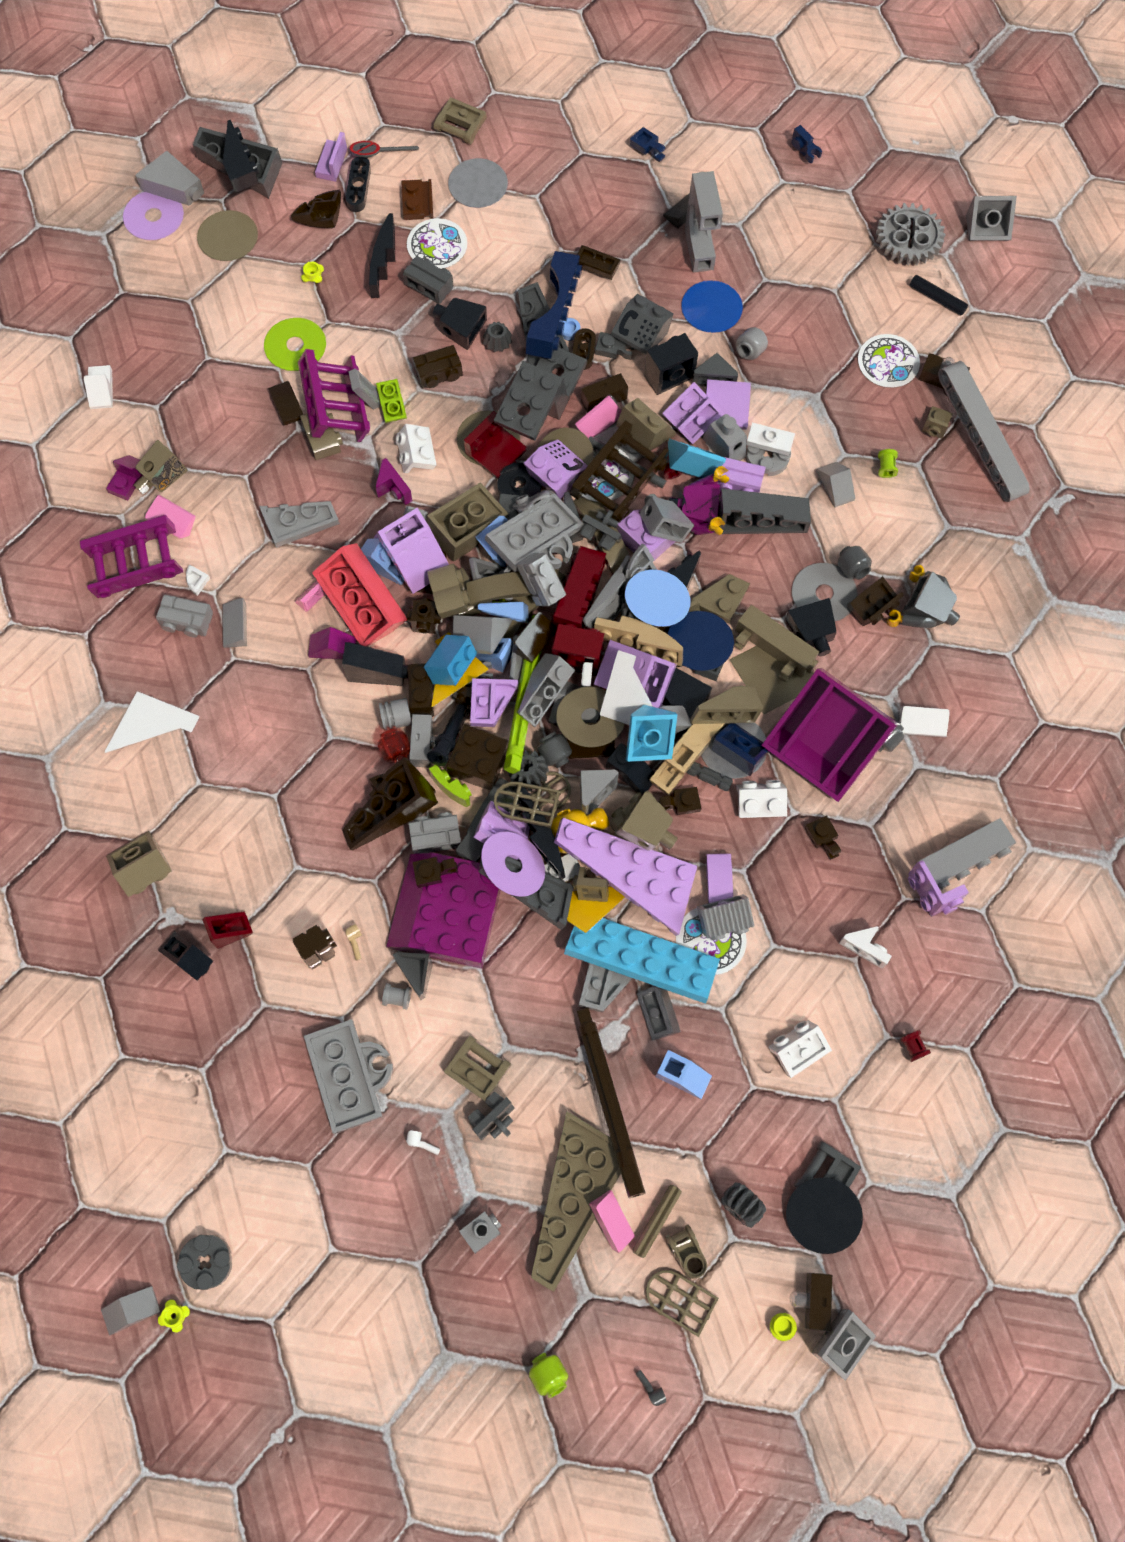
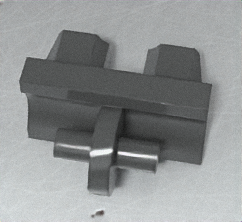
M609 510L606 515L600 511L598 512L596 518L602 520V523L586 514L583 517L584 525L580 535L591 541L596 531L603 534L598 545L610 551L615 543H620L622 539L619 532L608 527V525L616 528L619 524L618 521L612 519L613 511Z
M493 1092L485 1101L492 1109L486 1117L478 1109L468 1116V1120L473 1126L472 1130L481 1141L489 1133L494 1139L501 1133L506 1137L511 1134L507 1127L513 1122L509 1114L515 1107L507 1097L504 1099L496 1092Z

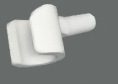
M412 1130L408 1132L406 1142L409 1146L420 1147L436 1155L439 1154V1148L421 1141V1132Z

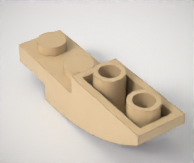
M622 616L620 622L596 618L594 629L605 633L604 642L612 640L682 666L683 647L660 629L626 616Z
M725 723L692 724L673 747L672 759L664 760L651 777L650 782L669 796Z

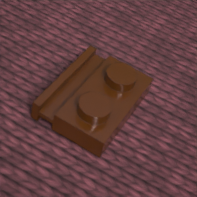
M422 179L401 180L403 219L418 220L424 219V217L434 219L432 180L428 179V181L423 182Z

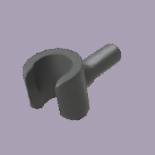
M641 1370L638 1371L636 1376L645 1387L651 1403L654 1406L666 1403L662 1387L653 1390L652 1385Z

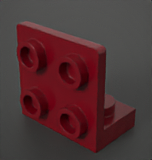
M493 410L464 439L465 453L499 479L501 471L506 466L515 463L527 451V447L502 426L494 423L497 412Z

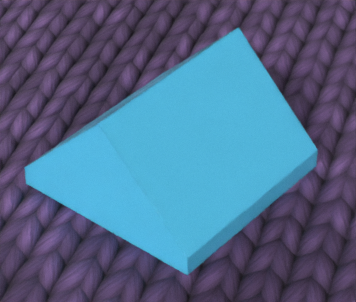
M669 438L668 450L671 469L704 478L713 474L715 469L722 466L726 461V458L710 451Z
M643 705L630 716L626 761L672 759L678 714Z

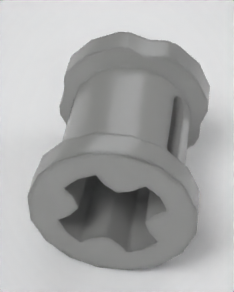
M386 983L382 1005L393 1004L402 1006L403 1009L407 1010L412 988L401 989L391 987V984Z

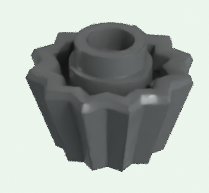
M493 322V324H489L483 335V344L487 346L488 350L503 352L512 343V334L504 323Z

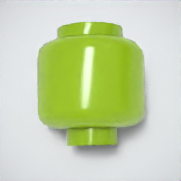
M543 1353L533 1359V1366L529 1370V1378L539 1395H547L548 1398H552L566 1389L569 1375L558 1356H547L546 1353Z

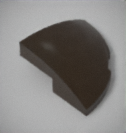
M340 189L316 195L315 199L309 201L308 205L307 202L302 203L292 213V220L312 227L335 228L341 204Z

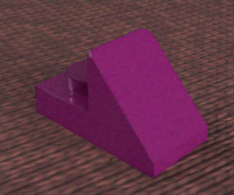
M128 455L113 461L117 471L106 488L108 493L124 500H129L136 489L134 484L143 476L136 469L140 459Z
M384 458L376 483L378 498L391 491L397 500L401 499L404 505L409 504L413 501L410 488L388 459Z

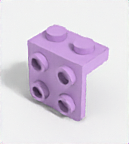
M923 860L917 862L908 873V881L911 888L917 890L924 911L929 912L931 917L941 912L947 915L958 909L957 906L964 903L963 898L969 893L963 884L942 894Z

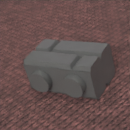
M416 256L403 272L404 284L438 304L442 303L454 286L453 275L446 268H438L428 258L422 259Z

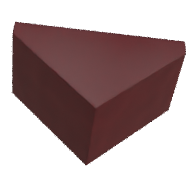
M245 911L209 916L202 919L209 939L217 949L253 934Z

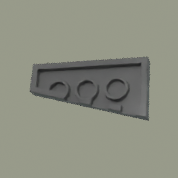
M538 282L518 290L525 340H527L531 322L541 318L550 310ZM559 335V348L569 352L563 336ZM528 355V362L536 366L540 357Z
M508 856L505 858V865L511 872L517 873L521 871V862ZM481 858L478 872L488 878ZM545 873L544 882L538 891L529 896L513 897L562 930L567 923L573 885Z

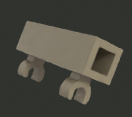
M750 605L738 620L735 631L739 635L735 639L734 646L742 650L747 642L750 641L785 665L779 675V678L787 682L794 672L803 677L807 671L811 673L817 666L818 650L753 605Z

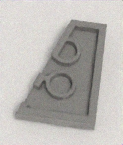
M331 501L303 503L301 506L284 504L274 508L259 506L276 548L340 524Z

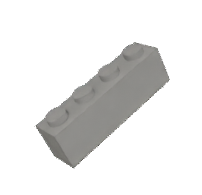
M999 818L921 860L925 862L941 891L950 885V880L957 878L959 881L971 874L969 870L975 867L980 870L991 863L990 859L995 856L999 859L1007 856L1012 852L1010 848L1016 841L1002 819Z

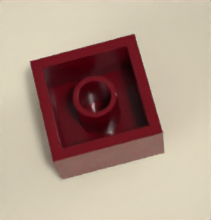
M569 623L564 625L558 624L552 655L560 656L577 673H582L584 662L593 663L592 676L597 677L603 654L605 633H601L594 628H578L576 625Z

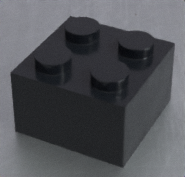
M686 333L673 336L667 342L654 345L647 350L644 376L656 395L693 379L698 351Z

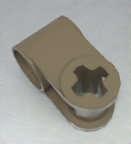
M689 1224L685 1226L684 1230L672 1236L669 1234L665 1236L685 1276L690 1279H697L705 1274L707 1262ZM687 1238L686 1241H684V1242H682V1243H680V1244H677V1242H679V1241H681V1240ZM690 1259H697L701 1263V1271L699 1273L693 1274L688 1270L687 1263Z

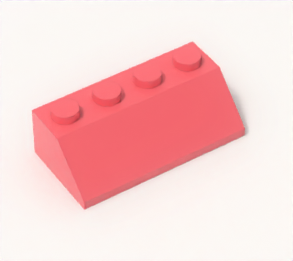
M357 543L342 546L312 572L360 645L366 647L372 645L393 632L407 620V617Z

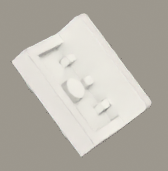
M405 424L396 435V444L400 453L399 461L402 465L403 473H409L413 467L433 470L436 467V460L429 427Z
M768 780L766 784H757L756 781H743L742 784L736 785L739 818L787 816V787L781 781Z

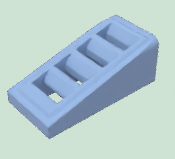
M524 602L482 603L478 605V610L485 614L511 618V620L522 623L529 622L528 605Z

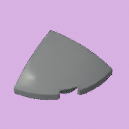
M643 543L638 547L628 563L624 581V592L627 583L634 575L645 570H657L653 564L654 558Z

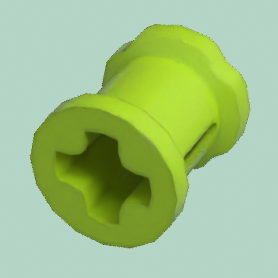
M884 449L879 451L880 469L878 475L880 477L892 478L897 476L896 459L898 452L896 450Z

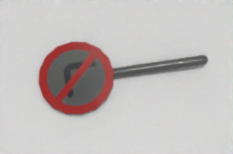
M358 141L351 144L349 148L351 154L358 157H371L382 151L419 150L418 146L380 147L379 144L372 141Z

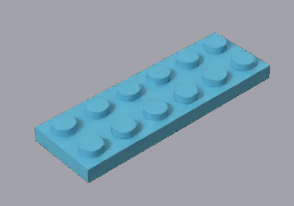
M604 918L587 933L574 926L564 952L565 955L705 1004L708 1000L720 961L719 958Z

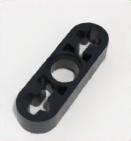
M355 157L351 162L346 203L348 209L352 212H360L366 205L371 174L370 161L366 157ZM360 166H362V173H359L358 170ZM356 181L364 183L361 187L353 185ZM355 195H358L359 200L354 203Z

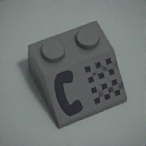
M636 294L626 304L611 332V336L647 355V350L654 345H658L668 334L674 313L655 304L646 297Z

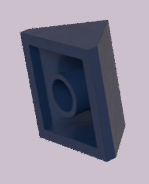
M730 723L716 736L712 746L713 752L749 776L753 774L769 752L762 746L763 742L735 723Z

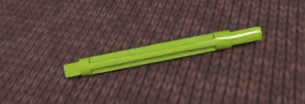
M541 652L532 663L525 659L523 660L504 770L512 774L520 771L529 723L518 714L531 674L539 663Z

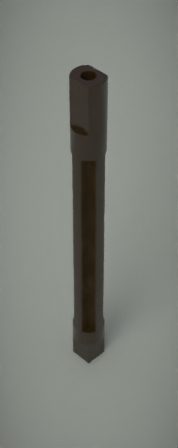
M589 1008L577 1011L580 1021L579 1030L626 1193L630 1199L644 1195L646 1192L596 1023L592 1021Z

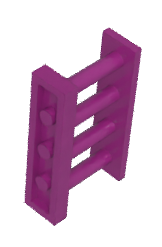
M305 349L298 361L312 437L321 438L328 428L355 430L357 442H362L370 431V422L367 420L364 401L352 390L349 371L353 369L359 371L355 356L350 355L344 366L318 362L315 359L314 350ZM318 371L343 374L345 384L322 381L319 378ZM322 390L347 393L349 402L326 400L322 395ZM325 409L349 411L352 414L353 421L330 419L326 415Z
M166 515L81 540V549L94 560L97 577L96 583L87 585L88 590L97 598H106L120 591L163 578H173L177 574L183 573V568L175 559L171 560L167 541L169 534L176 533L174 523ZM158 538L162 563L149 566L145 543ZM136 545L140 569L128 573L124 549ZM115 551L119 576L106 579L103 556Z

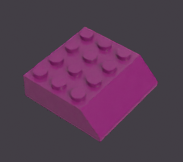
M817 668L762 746L839 802L899 723L823 668Z
M436 853L410 854L386 948L408 953L430 954L431 958L482 969L501 890L491 880L478 872L480 866L478 862ZM437 857L440 863L443 860L454 858L457 863L458 872L441 875L442 883L421 888L417 887L412 862Z

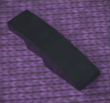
M389 213L385 219L374 245L369 273L371 298H380L379 280H388L387 262H396L393 213Z
M521 787L520 792L522 794L530 795L525 787ZM518 797V801L524 807L533 809L534 802L532 800ZM525 811L522 813L523 818L530 819L531 814ZM535 813V821L548 823L544 815ZM526 823L534 833L530 836L531 843L537 848L541 857L561 880L566 878L559 848L554 843L555 838L551 828Z

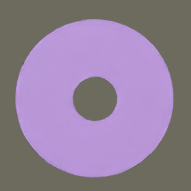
M142 192L133 197L126 205L123 212V221L127 230L134 236L145 240H157L169 236L178 229L183 220L184 212L182 204ZM151 208H157L162 213L161 218L155 222L148 221L145 218V213Z
M498 832L486 840L481 853L482 864L488 878L496 887L507 894L519 897L532 895L540 889L545 878V866L539 851L528 839L513 832ZM508 855H515L521 860L522 869L520 872H511L506 867L505 858Z

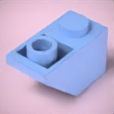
M367 539L361 550L376 573L402 585L404 579L379 539Z
M668 1050L655 1077L702 1099L712 1075L692 1061Z

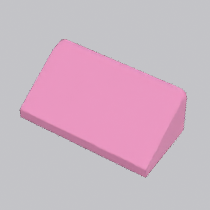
M607 396L577 421L575 425L588 439L590 436L595 437L619 419L621 409L610 396Z
M157 495L148 509L145 518L150 520L166 515L175 525L176 533H173L174 536L178 538L190 536L196 516L163 496Z
M316 580L295 600V603L305 612H308L326 593Z
M609 1190L589 1203L612 1250L619 1253L635 1235L612 1190Z

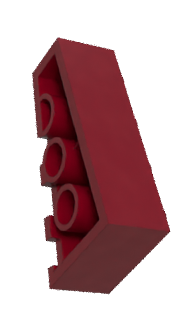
M580 546L578 553L573 554L571 560L572 569L570 573H567L564 581L566 595L558 600L557 609L551 620V623L556 628H558V624L564 625L567 623L574 624L578 628H585L583 619L593 604L606 564L607 553Z

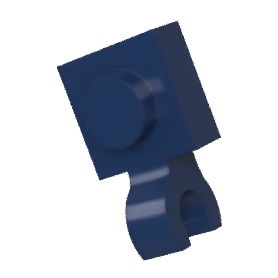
M799 125L794 128L791 144L803 156H806V160L812 164L814 155L821 158L822 149L813 143L814 138Z
M642 127L630 138V146L644 155L650 152L658 162L665 158L662 152L666 147L658 143L659 137L646 128Z

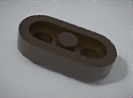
M582 328L575 333L572 351L573 354L587 359V365L584 370L589 369L593 364L596 335L588 328Z

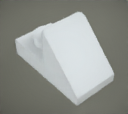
M111 366L88 367V375L84 376V383L90 409L113 408Z
M878 926L845 934L839 942L840 945L881 969L888 964L892 957L883 946L870 943L879 928Z

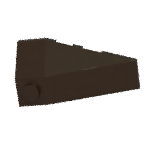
M404 757L385 772L382 776L384 780L377 789H373L370 792V799L364 807L358 808L342 829L350 850H355L420 817L438 803L430 783L407 758Z

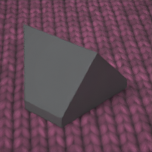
M396 952L393 954L396 963L419 999L423 1000L426 996L433 966L430 954Z

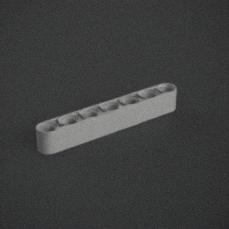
M958 361L941 368L938 372L939 380L1002 499L1005 502H1010L1028 494L1030 491L1029 483L965 363Z

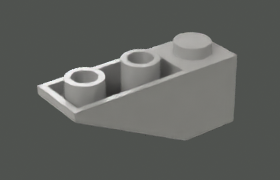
M545 653L531 674L518 714L533 727H536L575 670L560 656Z

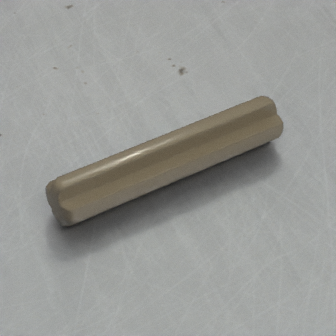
M670 1185L633 1248V1253L641 1258L646 1257L682 1193L678 1187Z

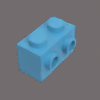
M445 635L424 668L433 684L456 686L477 655V652L469 636Z

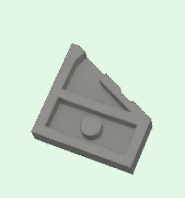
M589 963L578 1006L603 1013L632 978Z

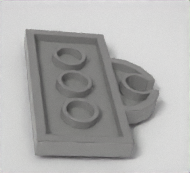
M552 493L550 498H545L534 504L530 510L521 512L486 534L485 541L514 572L519 570L517 563L534 553H547L554 569L561 568L562 562L560 559L555 558L552 553L561 554L563 561L566 564L569 562L573 551L572 541L569 537L580 531L584 523L555 493Z
M352 1019L305 1035L304 1039L332 1133L337 1134L382 1118L383 1115L376 1092L383 1089L391 1080L393 1064H387L382 1070H375L373 1068V1061L377 1057L387 1058L390 1056L388 1051L377 1043H360Z

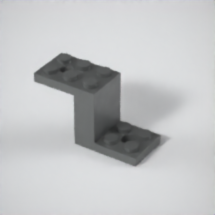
M558 348V351L554 350L552 359L540 357L536 366L523 361L498 410L494 423L535 441L548 415L560 420L587 365V359ZM561 367L564 369V373L558 376L552 373L553 370ZM522 406L530 408L529 414L525 416L518 414V410Z

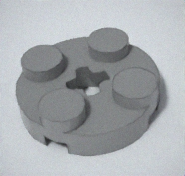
M752 446L747 447V463L766 467L764 474L775 476L787 468L791 451L789 456L772 452L773 457L770 458L769 456H764L767 450Z

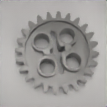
M903 203L902 208L898 205H895L894 210L889 208L887 214L883 213L877 226L876 235L878 237L876 242L880 243L879 249H885L884 255L892 254L891 260H894L896 257L899 258V264L906 260L908 266L911 261L918 265L919 260L924 264L928 258L933 260L934 255H938L942 248L945 233H943L945 226H940L941 219L935 220L936 213L930 215V208L924 211L922 210V205L915 208L914 203L910 207ZM911 220H912V221H913V227H912L911 235H910V229H909V228H910ZM909 238L912 239L910 243V248H908Z

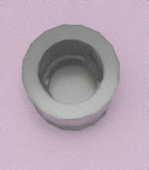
M407 698L393 700L389 704L385 702L384 705L379 703L384 731L388 727L393 729V726L400 728L412 725Z

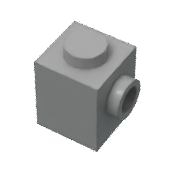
M484 1211L459 1232L476 1254L501 1234L498 1229L502 1225L493 1213L488 1216Z

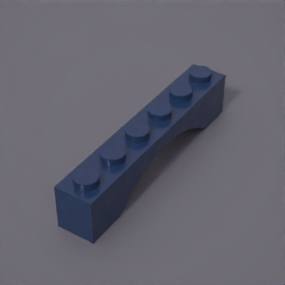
M559 251L554 252L550 265L549 282L556 292L557 300L546 314L531 322L526 340V354L552 359L554 350L558 351L560 337L558 336L563 335L565 326L563 321H567L569 315V308L567 307L572 306L574 297L572 292L576 293L578 286L577 278H580L582 273V265H579V255Z

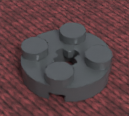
M199 1235L191 1239L181 1250L177 1262V1269L182 1280L191 1288L208 1290L221 1285L228 1278L232 1270L230 1247L223 1239L214 1235ZM210 1255L211 1259L209 1262L212 1264L211 1267L201 1269L199 1259Z

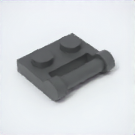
M820 1141L816 1147L818 1151L801 1179L798 1178L794 1183V1186L797 1188L802 1183L813 1179L826 1156L832 1158L833 1161L823 1178L835 1179L848 1187L851 1186L861 1166L825 1142Z

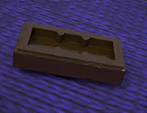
M581 245L577 253L580 256L579 265H582V269L610 280L613 279L620 265V259Z

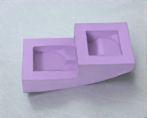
M706 854L708 903L733 897L731 854Z

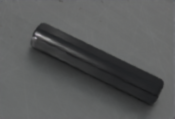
M915 275L910 282L911 287L959 315H963L968 308L966 302L919 275Z

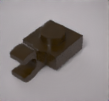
M697 787L674 790L673 797H659L660 801H658L665 810L676 809L677 815L701 812L702 809Z
M827 815L805 826V830L816 848L823 846L830 860L839 856L841 849L834 841L839 835Z
M437 857L412 862L418 888L442 883L441 875L458 872L457 863L454 858L443 860L440 863Z

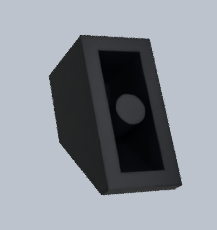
M620 743L608 758L606 770L618 771V779L638 793L643 794L647 790L649 791L653 785L650 782L651 777L654 775L653 770L645 761L627 762V746Z
M175 931L158 950L197 981L208 972L210 965L213 963L211 958Z

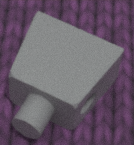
M725 414L709 425L703 440L715 454L739 461L746 457L747 436L736 424V420L733 417Z
M655 494L648 495L644 500L645 506L640 511V516L652 536L682 543L694 527V524L674 502L658 498Z

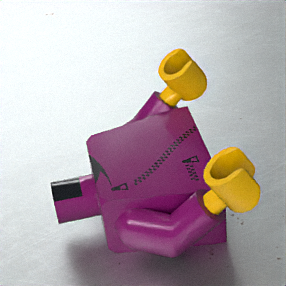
M724 466L717 467L713 474L685 486L682 498L669 497V501L674 502L694 524L691 532L696 535L713 532L721 535L723 533L719 526L725 525V522L718 517L720 484H718V481L722 483L729 481L727 475H722L728 472V469Z

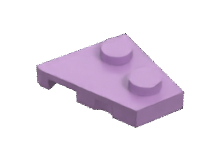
M472 678L470 725L476 727H495L518 687V680Z

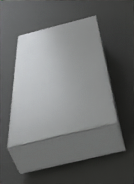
M353 369L349 371L352 390L373 410L379 408L380 401L377 388L358 370Z

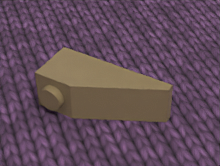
M734 686L698 705L690 719V723H755L763 710L756 687Z

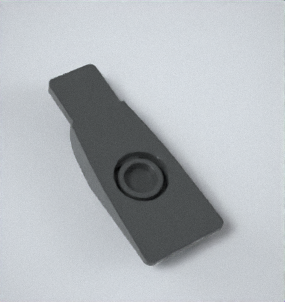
M503 778L498 779L482 803L467 830V835L456 849L458 855L469 861L478 862L481 858L484 843L474 838V835L490 801L494 802V795L497 789L503 784L508 783ZM509 786L503 790L515 792L517 786ZM499 793L497 802L513 805L514 798L511 795ZM517 801V804L519 806L524 807L519 801ZM500 806L501 808L505 809V810L508 811L509 813L511 812V810H509V808ZM515 809L514 816L518 817L522 811Z

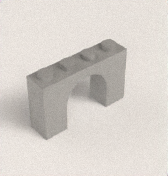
M714 171L692 173L685 236L693 272L714 270L716 255L711 230L721 229L723 217Z

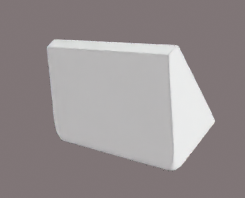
M903 706L899 711V723L904 727V734L935 737L947 736L948 709Z

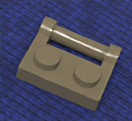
M450 97L434 122V130L439 132L445 131L464 139L465 143L471 145L475 135L487 118L486 112ZM446 120L451 121L455 124L467 128L468 131H464L445 122Z
M470 1035L449 1063L444 1073L480 1099L486 1101L512 1064L506 1059L503 1061L478 1044L476 1042L477 1039ZM471 1050L498 1070L494 1075L468 1058L466 1056L467 1053Z

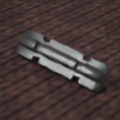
M694 762L687 771L689 775L694 777L697 775L699 776L698 779L713 786L719 785V788L724 791H728L733 782L732 778L725 775L722 777L720 776L721 773L704 766L702 768L700 767L701 764Z

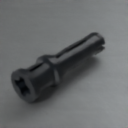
M459 704L455 707L443 733L436 737L434 748L429 750L427 758L432 764L436 766H445L449 760L448 755L454 750L456 745L455 739L470 713L465 705Z

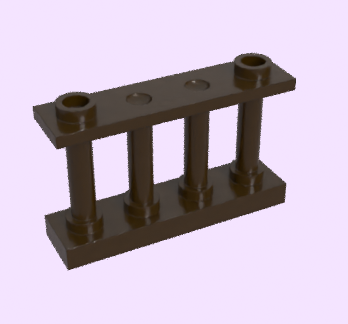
M626 420L574 482L571 490V495L577 500L582 494H588L613 511L612 519L616 521H622L628 515L630 505L657 471L662 472L669 462L667 460L668 449L665 448L658 456L633 439L631 434L632 424ZM622 445L629 446L653 464L647 472H644L619 454L618 450ZM609 461L616 462L640 479L633 489L606 471L605 466ZM596 477L598 479L601 477L627 497L618 505L595 489L592 482Z

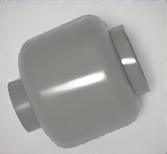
M756 327L746 329L736 340L738 354L747 360L758 358L768 346L767 336L761 329Z

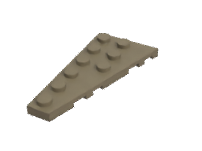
M566 1111L531 1275L532 1279L553 1292L596 1218L589 1203L612 1190L621 1174L611 1137Z

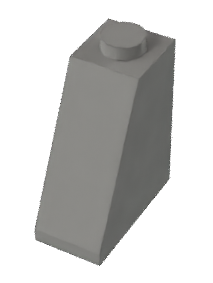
M168 151L164 152L135 175L143 192L188 206L204 194L200 179Z

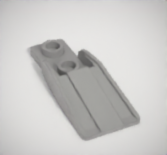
M631 556L625 557L618 570L605 585L584 617L583 622L586 629L594 628L597 617L613 621L621 613L622 604L625 603V575Z

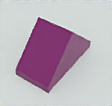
M328 627L310 635L308 657L343 660L345 642L356 644L357 639L345 632Z

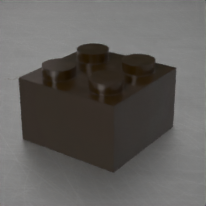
M464 725L447 764L448 775L491 791L505 762L509 740Z

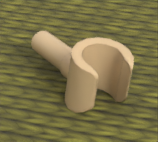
M354 924L346 929V935L352 945L355 960L357 961L361 959V955L355 939L362 936L357 925Z

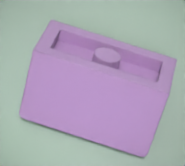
M344 132L339 133L337 141L326 140L315 170L316 178L336 182L347 152Z

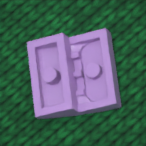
M707 379L706 395L723 410V415L728 414L730 417H733L741 429L747 430L751 383Z
M693 382L662 414L693 445L707 431L709 425L719 419L724 412Z
M490 801L480 819L474 838L485 843L495 833L513 832L528 839L530 828L524 822L502 817L497 812L494 802ZM498 806L503 813L510 815L508 811ZM508 855V857L518 860L517 856Z

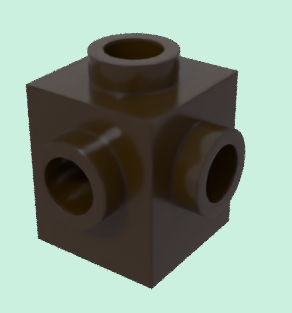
M427 598L413 600V607L408 608L407 620L411 622L413 632L436 634L437 624L441 623V617L437 612L434 601Z

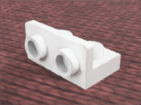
M809 1020L798 1023L794 1030L786 1035L777 1037L774 1043L769 1046L770 1051L777 1056L784 1071L790 1078L832 1051L820 1027Z

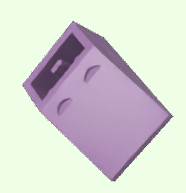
M418 508L376 533L377 538L412 594L430 584L428 571L449 565Z
M610 640L594 684L607 689L618 650L635 655L636 659L633 668L652 706L660 708L677 664Z

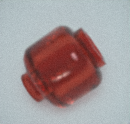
M393 728L380 734L377 746L385 762H394L395 765L404 757L407 758L410 754V742L405 732Z

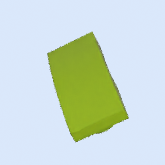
M398 379L376 383L385 423L407 419Z
M436 765L429 768L430 777L448 797L465 807L471 805L469 797L472 794L465 783L461 785L458 779L451 782L445 769L440 770Z

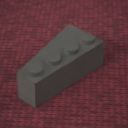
M199 127L192 144L199 160L227 175L223 165L226 134ZM246 139L240 140L242 145H247L251 157H248L250 162H255L259 174L256 175L259 184L249 188L269 199L283 164L278 148Z
M731 489L721 490L718 517L725 522V525L719 526L723 530L722 534L808 533L811 524L809 498Z

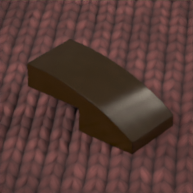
M289 381L268 388L284 426L301 420L300 416L304 414Z

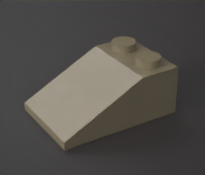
M480 482L427 515L426 522L439 546L454 562L480 543L476 536L497 517L505 516L507 518L509 514Z

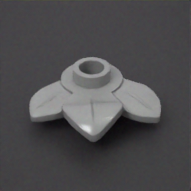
M544 490L531 497H528L527 494L515 499L516 503L513 504V508L517 509L518 514L530 510L536 501L550 498V494L553 491Z

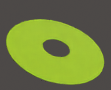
M288 318L278 322L268 331L264 340V351L269 361L275 366L288 371H299L298 361L305 349L314 350L315 359L319 361L326 348V337L322 329L313 321L305 318ZM290 338H301L304 342L302 349L299 351L289 350L287 348V341Z

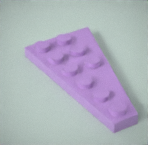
M566 818L560 820L554 840L555 844L576 860H580L591 868V871L597 876L600 875L602 878L607 879L610 886L636 906L643 908L651 914L653 919L658 923L664 924L675 936L680 934L697 869L696 865L654 850H646L632 842Z

